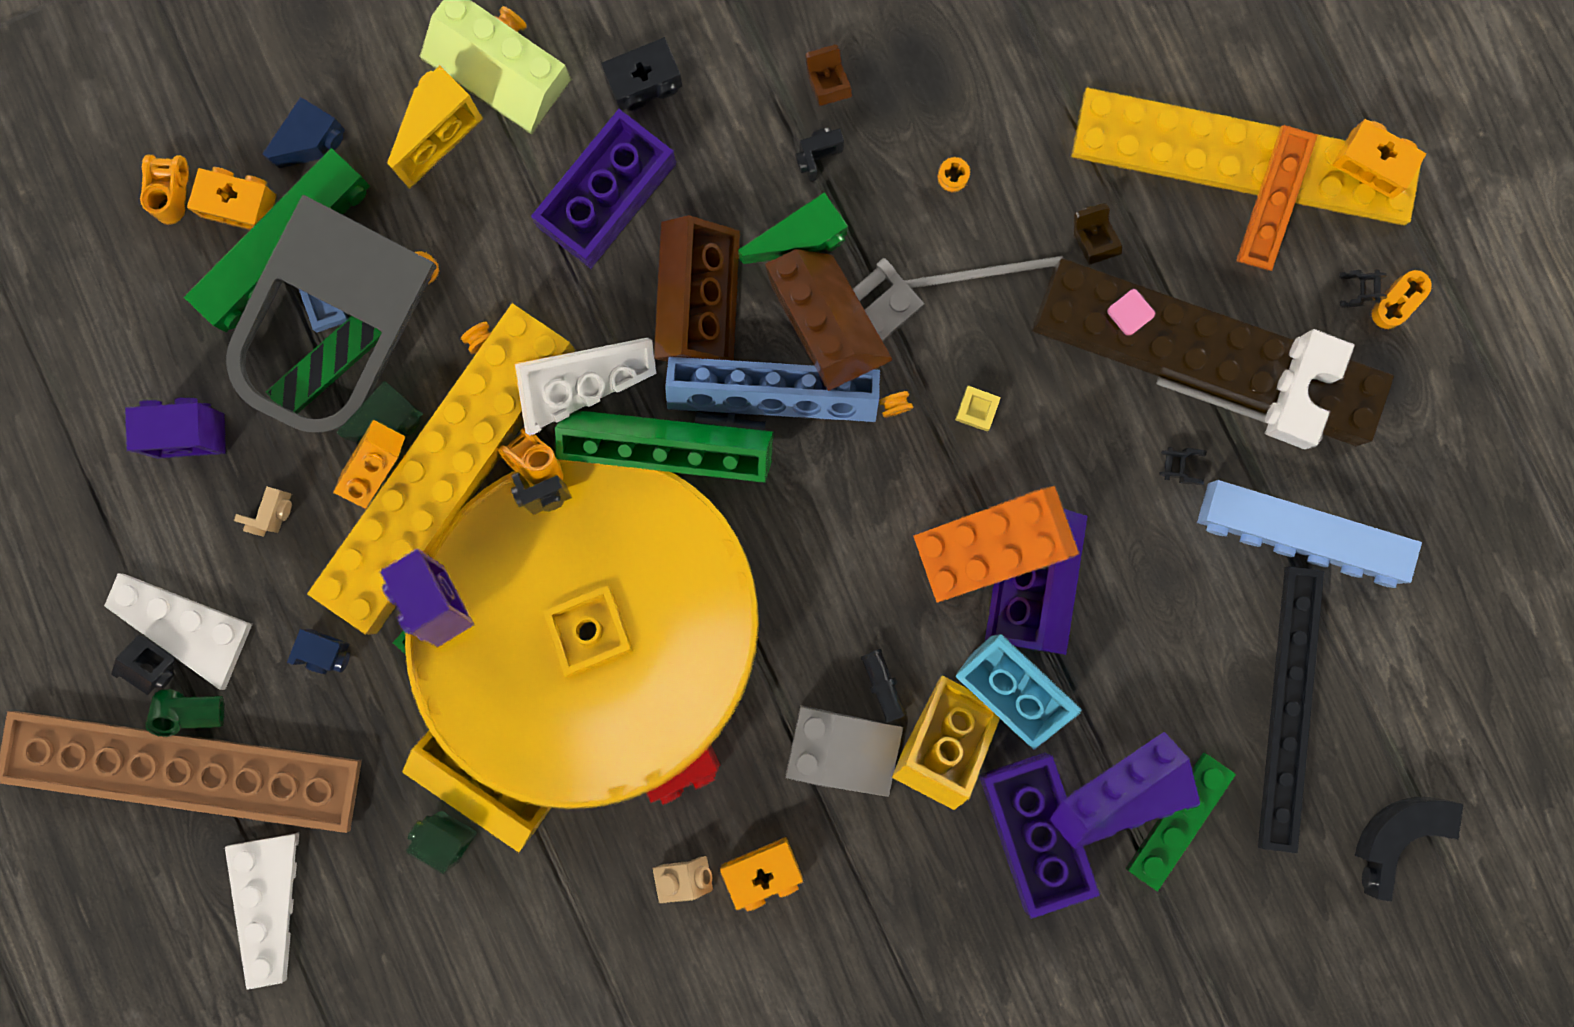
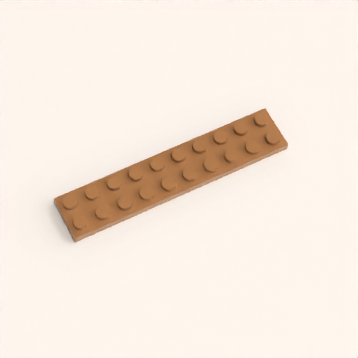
M9 711L7 712L0 750V783L347 833L351 830L362 760L180 734L170 737H158L145 729Z

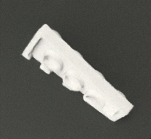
M642 338L515 364L525 433L531 436L541 431L542 427L554 421L559 422L569 417L570 413L584 406L590 407L600 402L601 398L613 392L618 393L656 374L652 340Z
M121 573L117 574L104 605L219 690L226 689L252 626L251 623Z
M300 832L225 847L246 990L280 984L287 980L291 935L289 932L290 915L293 913L294 899H292L293 879L296 878L297 862H295L296 846L299 844Z

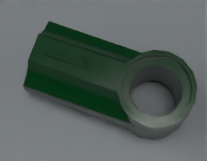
M159 690L152 696L146 729L155 736L170 737L177 734L180 728L221 727L224 724L225 718L223 696L184 697V695L175 690Z

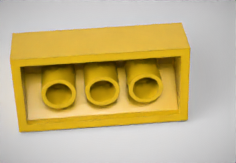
M430 730L413 747L402 773L518 853L552 808L517 800L479 782L463 770L443 750Z

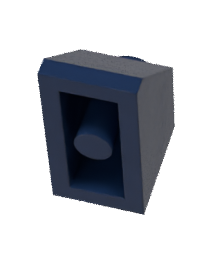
M300 97L262 155L278 168L320 160L331 148L336 150L340 146L345 129L334 117Z

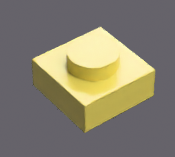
M967 386L955 420L988 432L1001 397Z

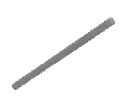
M1063 257L905 280L910 288L1045 268L1056 266Z
M1161 376L1157 379V385L1265 422L1266 413Z

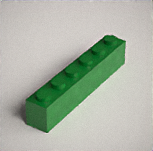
M331 148L183 298L214 327L225 333L230 329H235L302 195L343 215L351 206L359 204L365 198L366 190L370 185Z
M579 410L570 413L569 417L559 421L555 427L556 458L560 460L756 482L766 481L772 464V431Z

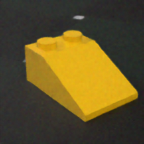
M438 66L434 71L424 74L418 86L414 89L387 162L409 189L483 120L470 95L441 66Z
M942 675L904 746L892 778L955 810L970 798L1000 718L969 689Z

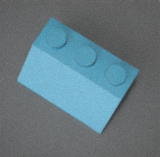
M1001 634L990 636L970 654L955 676L1032 749H1036L1082 710Z

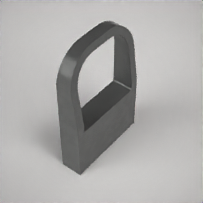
M302 195L230 339L226 355V366L234 389L253 408L298 430L329 432L349 424L362 412L437 265L319 202ZM283 282H287L381 331V336L350 399L340 411L327 418H307L264 397L254 388L247 375V351Z

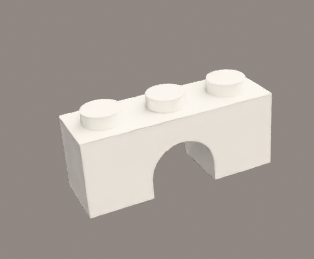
M1315 329L1296 338L1289 354L1290 357H1293L1289 370L1286 369L1282 373L1277 385V389L1281 391L1276 403H1272L1265 417V423H1268L1266 435L1304 450L1318 445L1330 412L1315 406L1308 396V385L1312 379L1320 380L1327 384L1342 379L1354 344Z

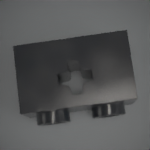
M665 37L601 63L616 104L622 111L638 110L645 106L647 101L656 97L661 99L670 97L679 88L683 87L681 74ZM645 75L648 80L642 82L639 76Z

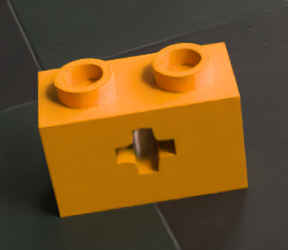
M1364 119L1351 131L1332 165L1393 199L1408 188L1427 153L1418 149L1414 142L1391 134L1384 125Z
M213 167L212 171L198 168L187 208L199 217L251 230L274 206L277 194L266 186L267 182L258 177L246 175L244 180L234 177V173L223 168Z
M373 420L342 470L333 493L366 509L397 460L405 436Z
M787 837L725 862L720 867L721 874L736 910L745 907L746 911L757 909L766 903L764 898L778 893L779 897L792 894L799 889L797 884L803 882V876ZM758 869H763L765 873L772 872L769 875V883L764 884L761 879L754 880L757 877Z

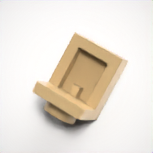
M266 487L256 519L236 514L234 521L245 524L243 531L264 537L266 531L278 533L282 521L288 518L291 511L292 502L289 501L291 493Z
M706 856L698 857L688 862L661 864L653 867L659 903L695 900L713 890L712 873Z

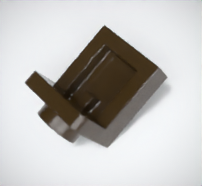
M1107 203L1089 206L1074 214L1073 235L1089 265L1122 254V244L1109 222L1110 208Z

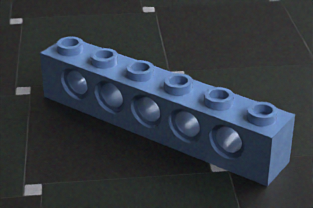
M669 357L665 386L667 409L876 422L879 403L880 370L874 369L828 391L815 366Z

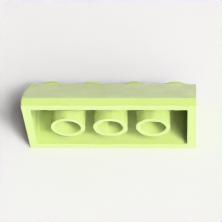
M443 0L431 17L420 55L421 59L434 68L441 66L463 88L532 134L571 81L565 64L471 0Z

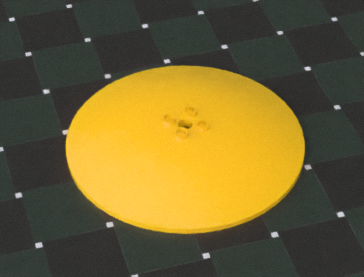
M557 459L563 470L562 481L568 486L572 497L564 501L560 508L548 512L541 511L533 515L524 506L519 507L511 492V488L515 487L512 475L517 473L513 471L484 488L467 502L452 519L427 555L445 567L475 625L439 647L427 641L422 642L412 633L410 635L406 633V662L412 692L426 725L443 750L463 770L495 791L520 801L546 807L589 808L617 803L641 795L663 784L690 765L716 739L739 703L751 673L758 635V602L751 569L737 536L724 516L693 485L676 474L667 471ZM526 479L530 487L534 486L528 479ZM589 622L595 623V636L590 640H582L580 638L581 627Z

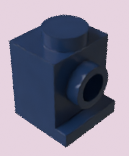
M300 629L287 663L300 665L307 662L305 668L320 674H326L327 670H335L342 673L350 658V653L347 652L350 643L313 629Z

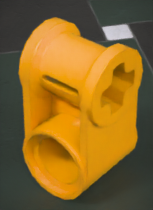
M145 155L142 161L141 205L160 222L168 225L175 224L181 220L185 213L186 185L189 178L187 161L182 155H176L173 159L156 158L154 155ZM168 199L167 204L163 208L158 209L159 204L163 200Z
M525 427L520 430L521 434L507 446L501 445L498 448V452L513 470L521 473L533 485L557 475L561 480L563 479V470L553 450L541 441L536 434L531 436L526 434Z

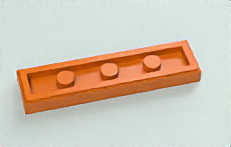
M1286 125L1280 127L1236 260L1237 262L1272 271L1318 134Z

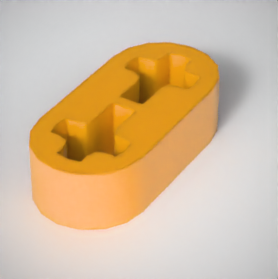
M1414 270L1398 278L1385 292L1387 298L1381 300V303H1375L1372 308V318L1376 325L1384 329H1391L1405 322L1431 292L1432 283L1428 275L1422 271ZM1415 281L1418 284L1415 288L1417 292L1406 297L1404 293L1410 288L1409 283ZM1397 302L1399 306L1393 312L1394 317L1388 319L1385 316L1388 311L1387 307Z

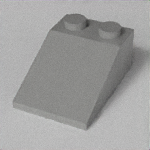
M800 705L786 770V778L825 787L889 797L903 727Z

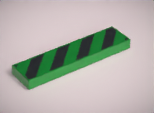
M351 316L266 391L267 395L274 402L296 413L301 412L376 345L381 336V331Z

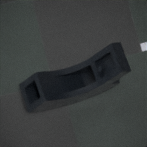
M1411 797L1396 801L1378 812L1364 828L1355 852V856L1368 861V866L1364 868L1362 873L1364 893L1378 900L1392 902L1397 863L1404 848L1415 839L1424 836H1440L1459 840L1463 804L1434 797Z

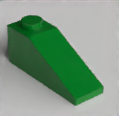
M824 192L738 250L739 259L743 264L770 261L795 249L819 253L827 249L828 252H831L845 242L844 237L847 235L848 225Z

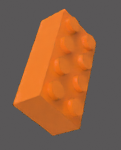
M1055 486L1035 491L913 536L937 603L1079 554Z

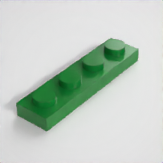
M1206 753L1200 756L1192 768L1200 800L1199 806L1189 810L1185 808L1176 811L1173 815L1162 819L1159 817L1125 868L1157 892L1236 776L1234 772Z

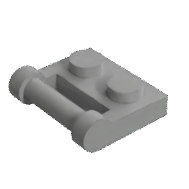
M885 258L876 264L877 268L853 288L860 301L884 279L892 285L865 309L882 341L924 306L923 301Z

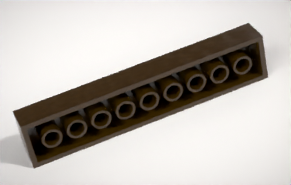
M1063 258L1059 260L1053 269L1032 328V332L1266 414L1272 403H1276L1281 391L1277 389V385L1282 373L1286 369L1289 370L1293 359L1289 354L1295 341ZM1135 289L1154 310L1155 316L1134 334L1127 336L1109 316L1108 309L1130 290ZM1349 360L1342 379L1330 384L1312 379L1308 385V396L1315 406L1330 412L1322 434L1353 446L1372 442L1394 375Z

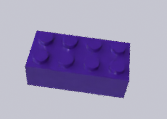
M618 109L534 211L531 218L541 231L591 269L676 165L674 151L622 110Z
M1044 752L979 774L1023 909L1032 919L1100 896L1084 847L1073 848L1050 821L1060 804L1067 798L1053 756Z

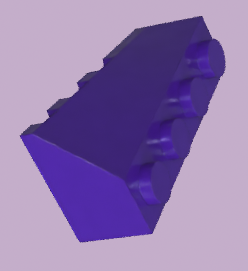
M1163 732L1064 799L1050 821L1071 846L1077 848L1112 836L1120 830L1129 827L1133 829L1142 826L1147 821L1171 816L1176 811L1198 807L1200 800L1190 760L1171 738Z

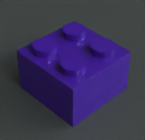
M196 398L175 399V404L162 405V401L143 400L139 401V407H125L127 451L157 459L226 454L224 413L211 408V404L198 403Z
M418 548L379 571L385 581V584L382 585V590L392 604L396 603L401 613L397 616L398 621L408 635L412 633L422 642L427 641L439 647L475 625L445 567Z

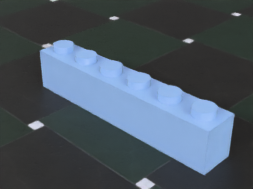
M1220 480L1208 483L1197 523L1207 526L1206 531L1219 536H1227L1228 532L1241 536L1240 542L1257 547H1261V544L1265 543L1274 546L1273 552L1289 557H1295V553L1308 557L1307 562L1321 567H1328L1329 563L1342 567L1340 572L1359 578L1366 574L1375 577L1374 583L1390 588H1396V585L1401 583H1411L1422 545L1420 541Z

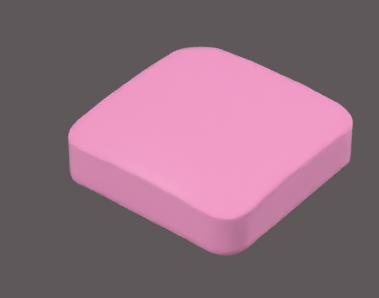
M1135 289L1130 290L1108 309L1109 316L1127 336L1134 334L1155 316L1154 310Z

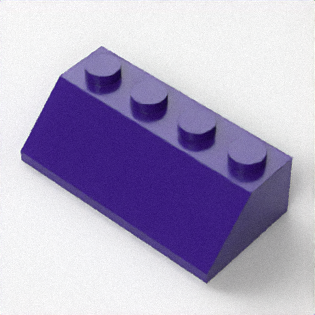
M1063 509L1079 552L1078 555L994 583L985 641L990 636L1001 634L1014 647L1063 655L1067 654L1088 516Z

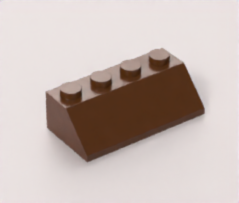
M690 215L661 222L654 359L668 361L669 357L734 361L740 230Z
M795 249L765 264L771 286L828 391L892 361L890 353L832 254Z

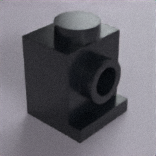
M139 634L115 658L111 675L116 678L120 676L149 695L155 688L163 690L172 680L174 673L171 670L175 657Z

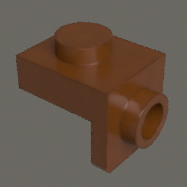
M837 44L805 54L808 78L819 106L852 97L851 86L843 69L840 49Z

